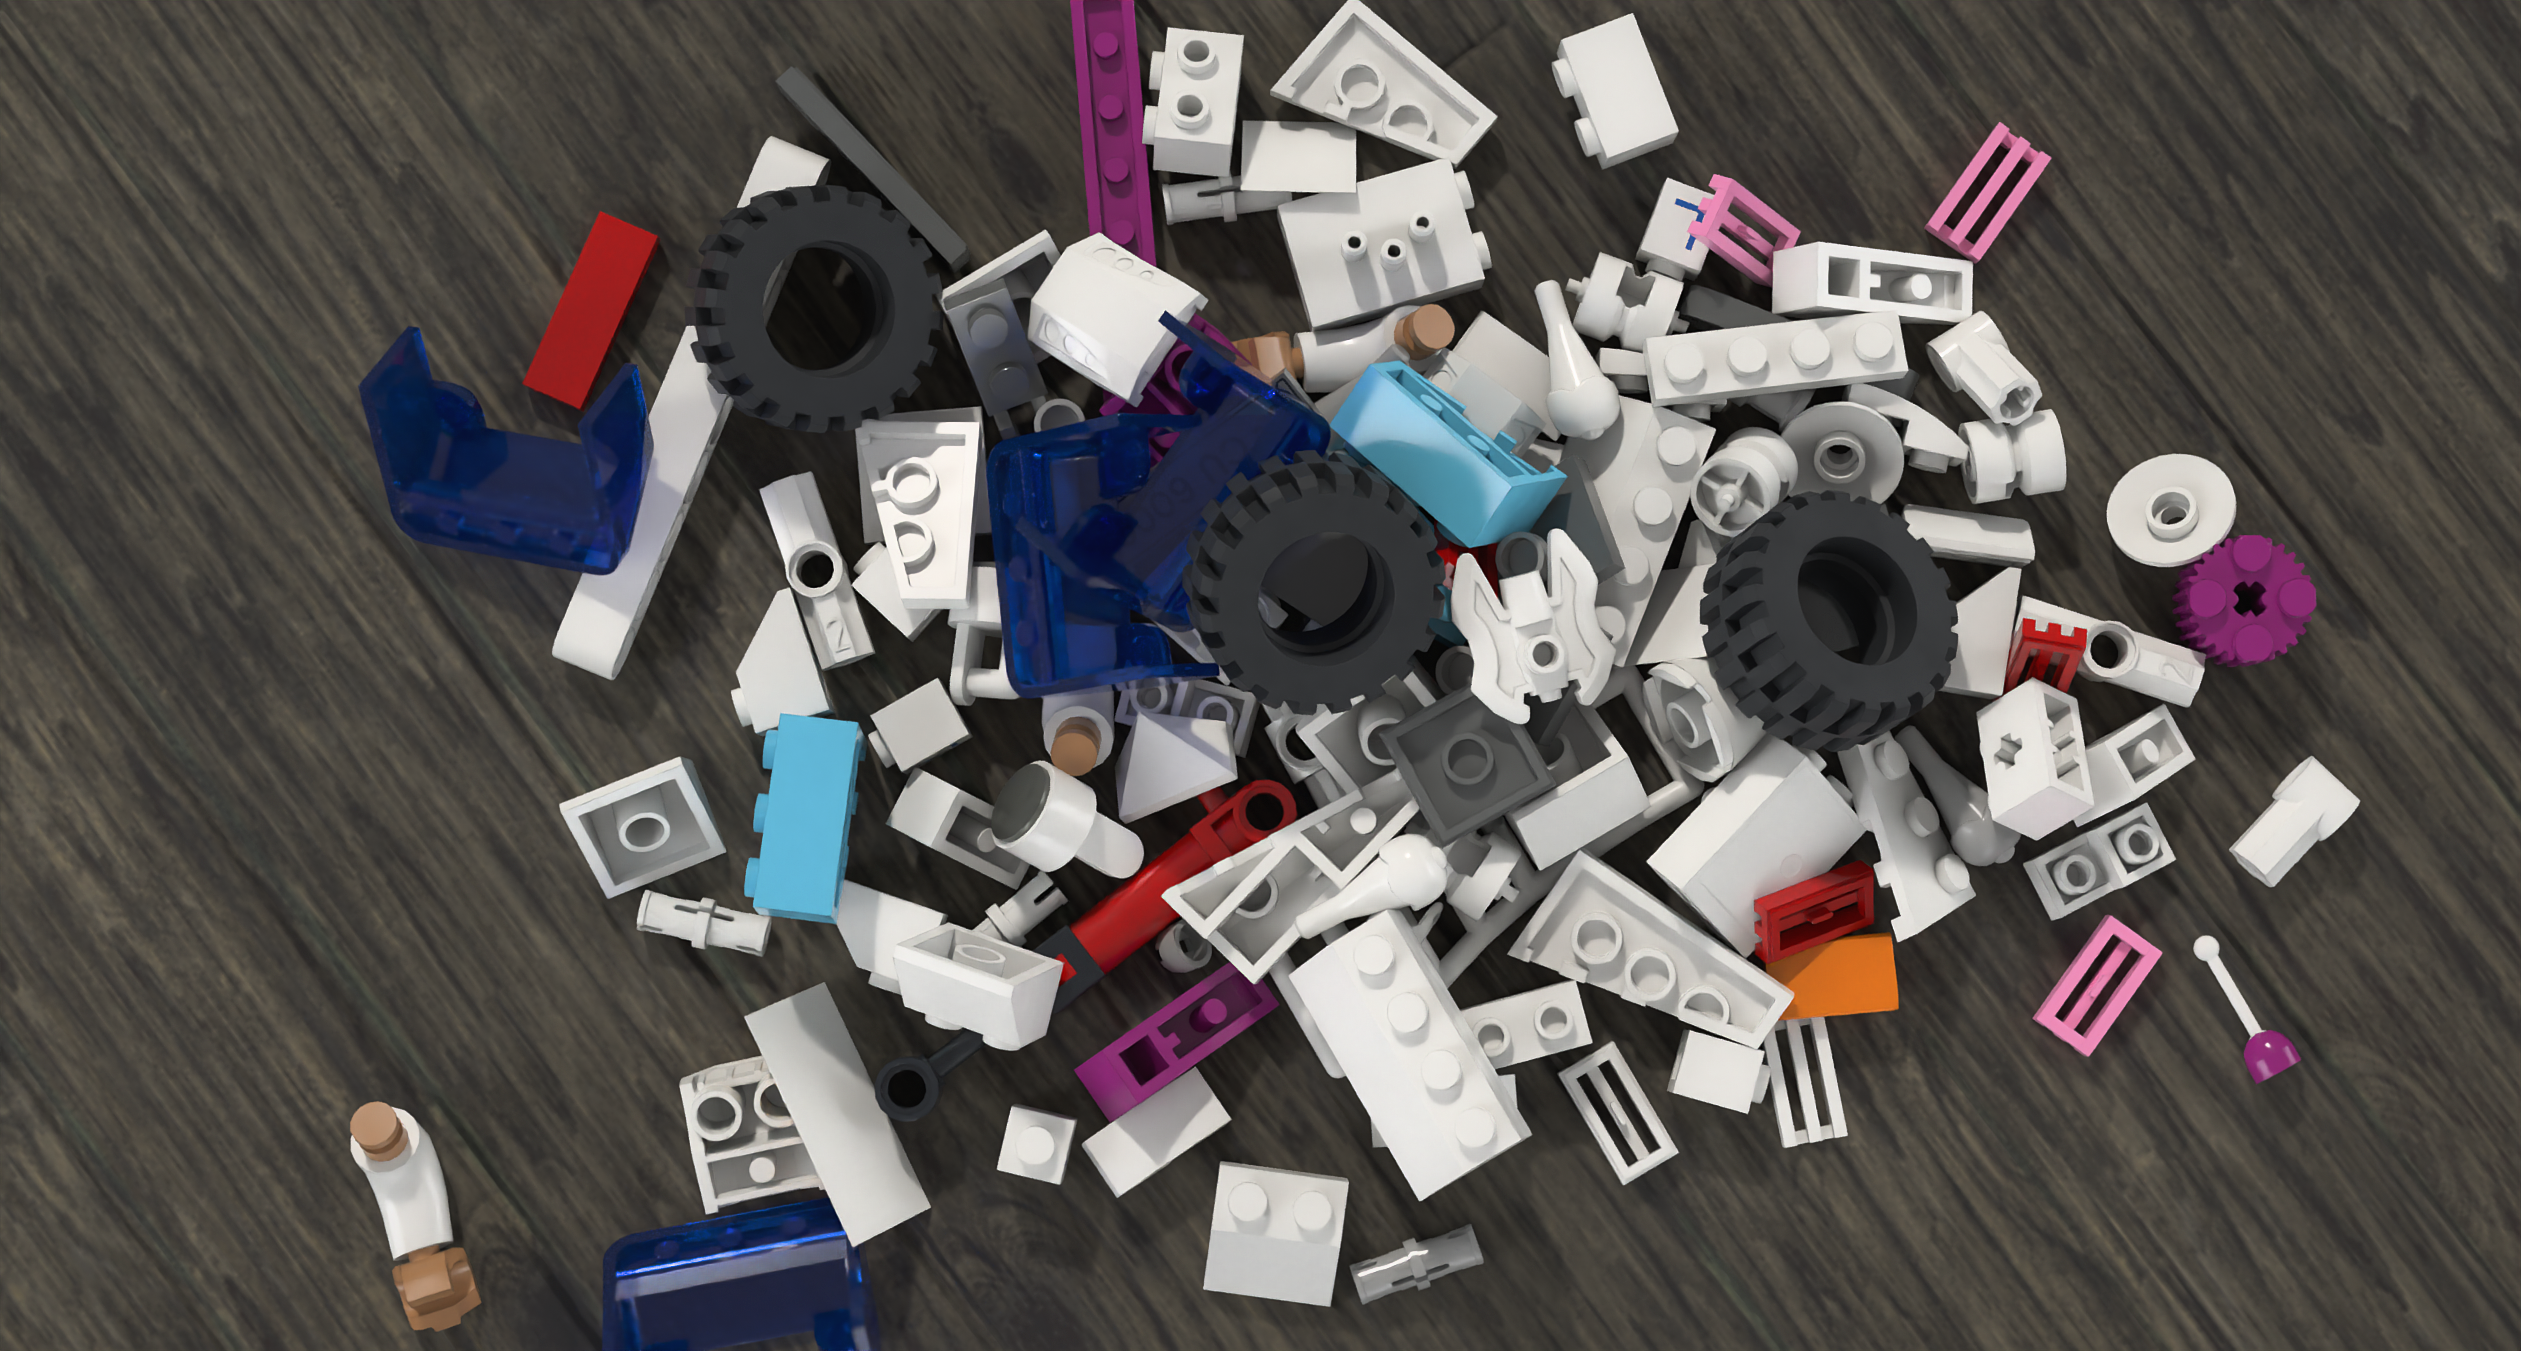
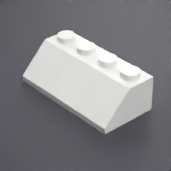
M1620 395L1621 408L1616 421L1595 440L1568 436L1558 462L1559 464L1571 455L1578 456L1586 461L1625 565L1624 570L1598 585L1594 604L1599 626L1614 636L1611 643L1616 648V654L1611 670L1623 668L1688 503L1692 480L1697 471L1702 467L1716 431L1715 428L1661 406L1652 407L1651 403Z
M1400 909L1383 911L1330 943L1288 975L1419 1201L1424 1200L1533 1135Z

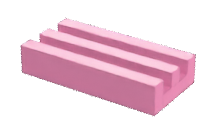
M2001 122L1995 126L1924 227L1925 230L1968 260L1973 261L1974 264L1980 261L2051 160V157L2044 152L2038 153L2030 147L2031 143L2021 136L2017 138L2009 133L2010 129ZM2001 145L2009 153L1956 228L1952 230L1944 222L1996 148ZM2021 159L2029 165L2028 169L1975 244H1972L1965 239V236Z
M1714 174L1708 185L1716 191L1713 200L1705 197L1702 198L1698 209L1705 214L1702 223L1692 220L1687 232L1756 284L1773 288V252L1793 248L1801 231L1734 179ZM1732 203L1778 238L1775 246L1771 245L1756 231L1729 213L1727 210ZM1720 226L1767 261L1766 266L1718 231Z
M2105 915L2032 1019L2051 1030L2062 1041L2069 1043L2080 1054L2089 1057L2163 952L2113 916ZM2114 935L2119 938L2118 943L2064 1019L2061 1021L2056 1018V1013L2110 937ZM2133 948L2140 953V956L2087 1031L2081 1036L2074 1029Z

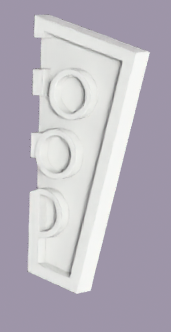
M1583 847L1578 850L1507 954L1528 963L1532 961L1558 971L1560 975L1578 982H1587L1621 995V998L1644 1007L1648 1005L1672 1014L1681 1021L1755 1049L1759 1048L1795 994Z

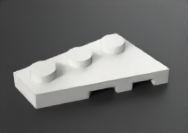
M1348 0L1270 90L1271 96L1435 161L1450 157L1452 168L1454 169L1458 167L1497 120V116L1359 0Z
M862 421V427L855 430L904 608L969 609L983 439L980 423Z
M1890 731L1865 745L1857 744L1849 750L1838 751L1848 788L1853 794L1852 800L1859 822L1866 830L1875 834L1880 849L1881 861L1873 866L1880 887H1892L1901 916L1891 920L1897 942H1900L1918 934L1975 897L1976 893L1969 882V873L1964 862L1954 854L1939 825V817L1935 807L1924 797L1909 769V760L1906 752L1894 740Z

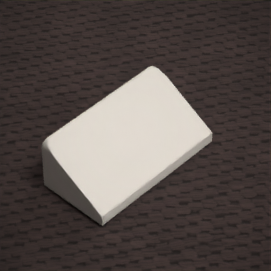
M1911 504L1904 505L1901 517L1910 524L1907 531L1916 540L1922 537L1926 540L1934 551L1929 555L1931 557L2021 568L2034 560L2035 548L2030 525L2023 519Z

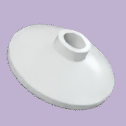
M1852 402L1819 404L1797 415L1781 434V437L1793 450L1798 464L1797 480L1793 489L1788 494L1791 498L1794 495L1808 491L1821 494L1825 490L1849 493L1851 501L1862 496L1881 504L1894 492L1901 479L1904 467V451L1901 439L1893 425L1885 417L1869 407ZM1833 445H1846L1851 449L1847 453L1836 454L1829 447Z
M2187 454L2158 456L2137 465L2118 482L2108 502L2107 523L2116 545L2135 561L2157 567L2180 566L2202 558L2201 556L2205 552L2209 554L2213 551L2215 544L2220 545L2226 538L2236 515V497L2228 477L2210 461ZM2172 518H2184L2182 521L2170 525L2166 524Z

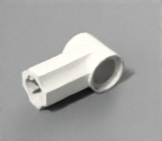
M1983 311L1975 313L1926 344L1927 355L1947 387L1953 392L1963 389L1996 424L2005 422L2016 426L2033 415V408L2042 397L2038 381L2010 353L2001 332Z
M2313 756L2300 763L2282 781L2272 795L2275 801L2229 849L2239 864L2268 887H2274L2317 840L2322 841L2334 833L2351 816L2360 803V800Z

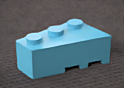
M1400 360L1369 364L1329 424L1335 432L1346 440L1344 447L1348 453L1364 464L1376 466L1392 480L1391 483L1413 505L1422 506L1438 520L1437 528L1441 534L1459 546L1472 548L1501 542L1507 535L1514 532L1529 533L1568 476L1552 465L1546 473L1542 474L1513 454L1511 450L1517 441L1502 430H1500L1494 440L1478 430L1462 416L1467 406Z

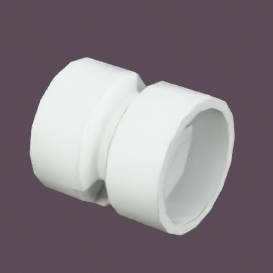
M2052 409L2033 412L2032 416L2016 426L2011 424L2005 426L2003 423L1996 424L1992 419L1960 424L1958 437L1969 447L1967 459L1961 463V470L1965 488L1972 504L2009 499L2014 488L2017 487L2025 495L2064 490L2066 484L2065 450L2060 426Z

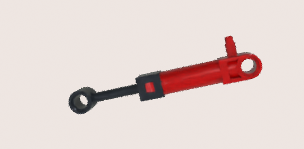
M1268 779L1256 780L1244 786L1230 798L1220 786L1196 795V798L1209 813L1206 817L1190 828L1189 833L1070 925H1065L1032 951L1064 963L1052 1013L1057 1014L1063 1011L1108 976L1107 973L1181 917L1161 897L1167 889L1186 881L1212 867L1214 864L1239 853L1294 823L1297 816L1296 802L1291 792L1281 783ZM1267 794L1280 801L1283 807V818L1277 827L1261 831L1249 824L1246 818V808L1254 797ZM965 1028L928 1058L925 1054L920 1056H903L887 1063L878 1073L874 1085L875 1098L880 1109L890 1118L902 1122L915 1121L931 1113L940 1103L943 1086L946 1085L944 1077L987 1045L982 1040L983 1034ZM903 1070L917 1072L926 1083L925 1097L917 1106L908 1107L902 1105L893 1094L892 1084L894 1078Z

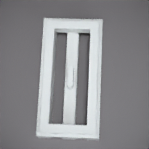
M1824 1017L1777 1021L1762 1042V1048L1765 1051L1766 1066L1771 1067L1769 1083L1782 1147L1787 1148L1808 1142L1813 1143L1823 1141L1824 1139L1848 1136ZM1808 1024L1810 1025L1829 1125L1824 1126L1819 1124L1800 1026ZM1786 1029L1806 1127V1129L1798 1131L1794 1130L1775 1031Z
M1614 1041L1602 1046L1601 1049L1557 1073L1623 1185L1679 1153ZM1607 1060L1610 1062L1660 1147L1651 1154L1647 1151L1598 1067ZM1585 1073L1588 1075L1638 1160L1629 1167L1577 1081V1078Z

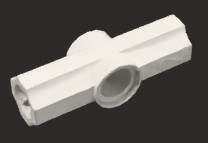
M806 472L792 475L759 489L785 563L787 580L795 591L822 671L842 667L876 653L855 592L851 586L848 565L840 553L813 473ZM812 556H828L832 560L834 567L833 576L830 581L819 588L806 587L801 577L803 564Z
M2024 595L2018 598L2009 651L2023 618L2036 620L2035 630L2045 632L2049 622L2061 624V635L2071 636L2074 627L2087 629L2086 649L2076 670L2080 676L2089 681H2105L2187 708L2191 705L2203 677L2206 654L2132 631L2121 622L2101 621ZM2098 634L2111 638L2117 646L2118 658L2110 669L2097 665L2092 659L2090 652L2091 643ZM2031 648L2028 657L2034 658L2037 649ZM2054 652L2049 663L2058 666L2063 654Z

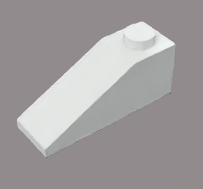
M1815 242L1774 251L1772 313L1778 316L1819 319L1898 310L1900 323L1958 325L1972 316L1973 261L1825 242Z

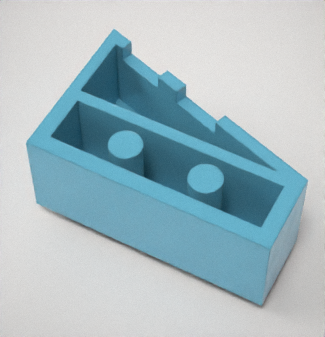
M780 713L778 731L767 730L763 749V768L772 769L769 794L759 793L757 796L753 823L754 832L763 833L760 859L749 858L744 884V895L754 897L753 908L759 915L837 924L849 855L847 843L851 814L856 815L859 797L858 792H855L859 761H865L868 745L858 722Z

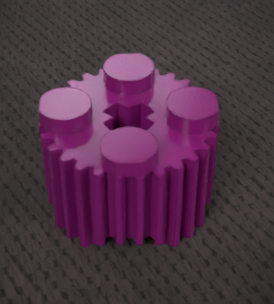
M2239 535L2232 539L2223 540L2220 545L2215 544L2213 551L2209 554L2205 552L2201 556L2202 558L2186 564L2187 567L2179 570L2177 573L2181 580L2176 581L2175 587L2180 592L2172 595V600L2178 602V607L2172 609L2173 614L2180 615V620L2175 623L2176 627L2181 628L2183 631L2179 639L2181 641L2188 639L2190 642L2188 649H2198L2200 653L2206 654L2205 659L2214 657V664L2219 665L2227 662V667L2238 665L2247 667L2273 660L2276 656L2287 653V648L2298 643L2296 637L2306 633V629L2302 625L2311 622L2312 617L2308 614L2316 607V588L2309 582L2311 580L2310 575H2302L2301 573L2305 565L2303 563L2295 564L2296 554L2294 552L2285 554V545L2280 543L2272 546V539L2264 538L2261 535ZM2234 588L2238 592L2244 590L2251 599L2250 611L2241 614L2235 611L2233 607L2237 604L2239 598L2233 592Z

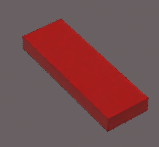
M602 211L599 212L522 384L525 387L584 412L661 241L657 235Z

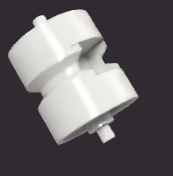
M1600 252L1590 278L1583 277L1582 282L1571 278L1568 281L1565 290L1577 294L1575 301L1580 302L1572 326L1576 332L1603 342L1612 335L1619 337L1622 349L1643 353L1642 345L1646 338L1666 336V334L1670 336L1673 330L1682 334L1686 333L1689 322L1679 319L1680 312L1675 310L1684 283L1653 271L1648 272L1643 277L1636 276L1632 263Z
M1748 427L1734 432L1697 471L1692 480L1690 498L1696 515L1714 532L1736 537L1769 510L1782 502L1791 492L1798 476V464L1795 454L1781 436L1768 429Z
M1411 821L1404 832L1407 834H1418L1429 839L1445 853L1447 858V885L1445 888L1447 890V903L1476 922L1493 899L1498 901L1503 896L1511 902L1515 900L1519 891L1509 885L1512 879L1508 876L1523 851L1494 832L1480 836L1477 834V830L1442 849L1427 823L1421 828Z

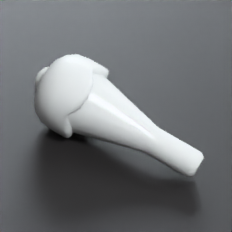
M1554 280L1545 281L1536 286L1535 294L1548 333L1551 392L1545 400L1548 413L1555 428L1563 435L1572 438L1595 440L1619 416L1621 407L1615 383L1604 377L1572 326L1559 283Z
M1405 834L1392 839L1379 848L1380 857L1340 893L1298 915L1295 919V927L1301 937L1310 939L1351 918L1411 906L1416 911L1431 904L1443 893L1447 885V858L1445 853L1429 839L1418 834Z

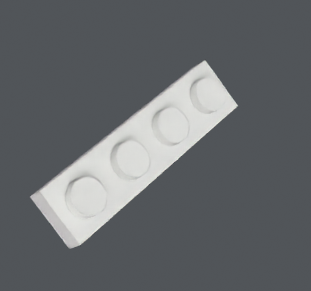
M1898 310L1646 338L1642 345L1652 407L1901 379L1908 372Z

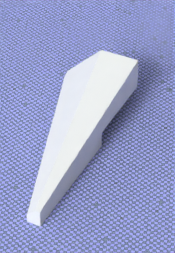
M1398 768L1383 777L1354 790L1269 835L1256 844L1167 889L1161 897L1204 939L1212 943L1253 984H1257L1301 938L1295 927L1296 917L1340 893L1379 855V848L1394 839L1421 810Z

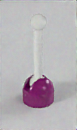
M2207 935L2199 937L2193 947L2195 955L2200 960L2207 961L2251 1036L2244 1050V1062L2255 1083L2258 1084L2299 1062L2301 1057L2287 1037L2279 1032L2262 1030L2218 956L2220 948L2217 940Z

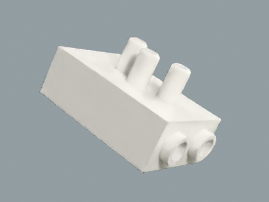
M1450 157L1356 183V193H1319L1277 205V218L1311 332L1344 328L1386 316L1398 307L1405 305L1421 306L1482 288L1485 280L1483 270L1492 268L1491 257L1483 232L1480 231L1473 234L1471 232L1465 212L1467 209L1474 208L1471 188L1465 171L1454 173Z
M1767 733L1717 787L1710 788L1704 793L1701 804L1646 861L1713 934L1745 959L1754 951L1755 943L1762 941V938L1755 934L1754 922L1761 920V916L1754 912V900L1827 873L1866 831L1860 824L1857 814L1851 809L1854 806L1852 792L1832 775L1825 778L1820 773L1827 766L1822 757L1814 750L1801 748L1794 744L1791 746L1783 739L1781 740L1770 733Z

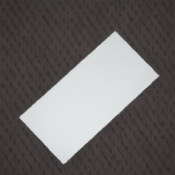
M825 982L744 1016L852 1247L931 1208L888 1115L880 1109L876 1101L875 1087Z

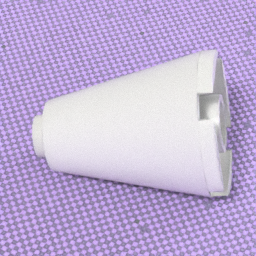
M1714 657L1678 658L1660 663L1648 672V674L1653 676L1643 682L1642 688L1646 711L1655 732L1663 744L1674 739L1685 754L1684 757L1677 760L1685 771L1701 781L1714 782L1727 775L1768 733L1762 729L1764 722L1757 716H1753L1750 719L1747 718L1735 706L1739 699L1729 687L1723 690L1714 675V672L1719 670Z

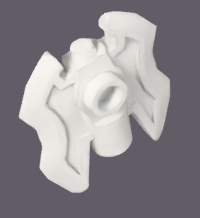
M1558 528L1550 530L1547 537L1548 595L1539 570L1499 580L1503 602L1502 607L1472 554H1462L1456 563L1450 600L1452 622L1468 640L1474 660L1471 691L1495 714L1516 724H1525L1530 718V706L1524 704V693L1529 692L1530 696L1539 695L1542 703L1562 698L1561 688L1568 687V681L1574 680L1578 687L1574 694L1579 703L1584 706L1591 705L1608 682L1616 654V648L1599 626L1594 606L1598 587V579L1590 562L1569 536Z

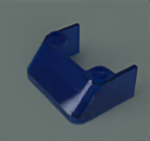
M1165 310L1158 322L1194 350L1185 362L1179 377L1181 394L1194 406L1198 407L1194 415L1126 512L1109 504L1095 505L1076 518L1064 537L1047 530L1023 516L1015 528L1073 580L1175 632H1188L1195 629V627L1191 623L1186 608L1190 597L1182 587V568L1186 565H1193V560L1186 551L1191 531L1198 530L1204 533L1208 525L1200 513L1211 498L1222 503L1232 493L1226 483L1240 472H1242L1247 480L1259 475L1261 470L1258 462L1277 455L1284 465L1294 463L1293 455L1295 451L1315 450L1322 458L1330 443L1331 428L1328 421L1306 403L1224 345Z
M408 326L358 385L393 519L398 527L409 537L426 544L598 576L613 573L628 554L654 452V441L637 364L625 363L579 422L578 427L582 444L487 428L483 409L470 390L451 382L432 379L421 331L418 327Z
M1115 413L1006 439L996 444L992 449L987 461L986 479L1005 665L1008 681L1012 689L1019 696L1029 699L1152 688L1220 676L1217 663L1172 664L1168 639L1158 626L1151 623L1131 624L1118 498L1133 495L1145 485L1151 464L1148 439L1194 428L1193 415Z
M829 1197L634 1233L620 1238L605 1252L603 1258L602 1351H708L814 1331L819 1351H881L880 1328L865 1244L862 1242L852 1247Z

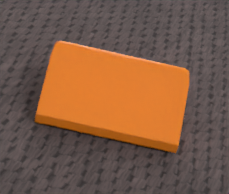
M1890 932L1841 936L1771 964L1763 961L1764 972L1795 993L1794 998L1778 1021L1893 1011L1899 1008L1893 944Z

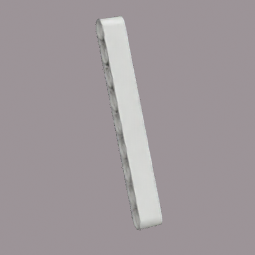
M770 136L761 149L737 208L749 205L751 197L766 191H778L786 187L825 185L831 167V160ZM797 251L790 253L779 263L768 281L763 300L765 327ZM687 326L553 646V657L609 680L616 678L628 656L734 402V399L729 395L718 394L709 383L707 377L711 370L707 363L696 362L690 346L691 343L698 341L695 326Z

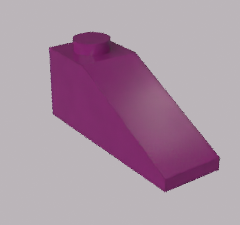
M1228 962L1078 1066L1074 1071L1111 1123L1280 1004L1262 979L1257 984H1253L1231 962Z

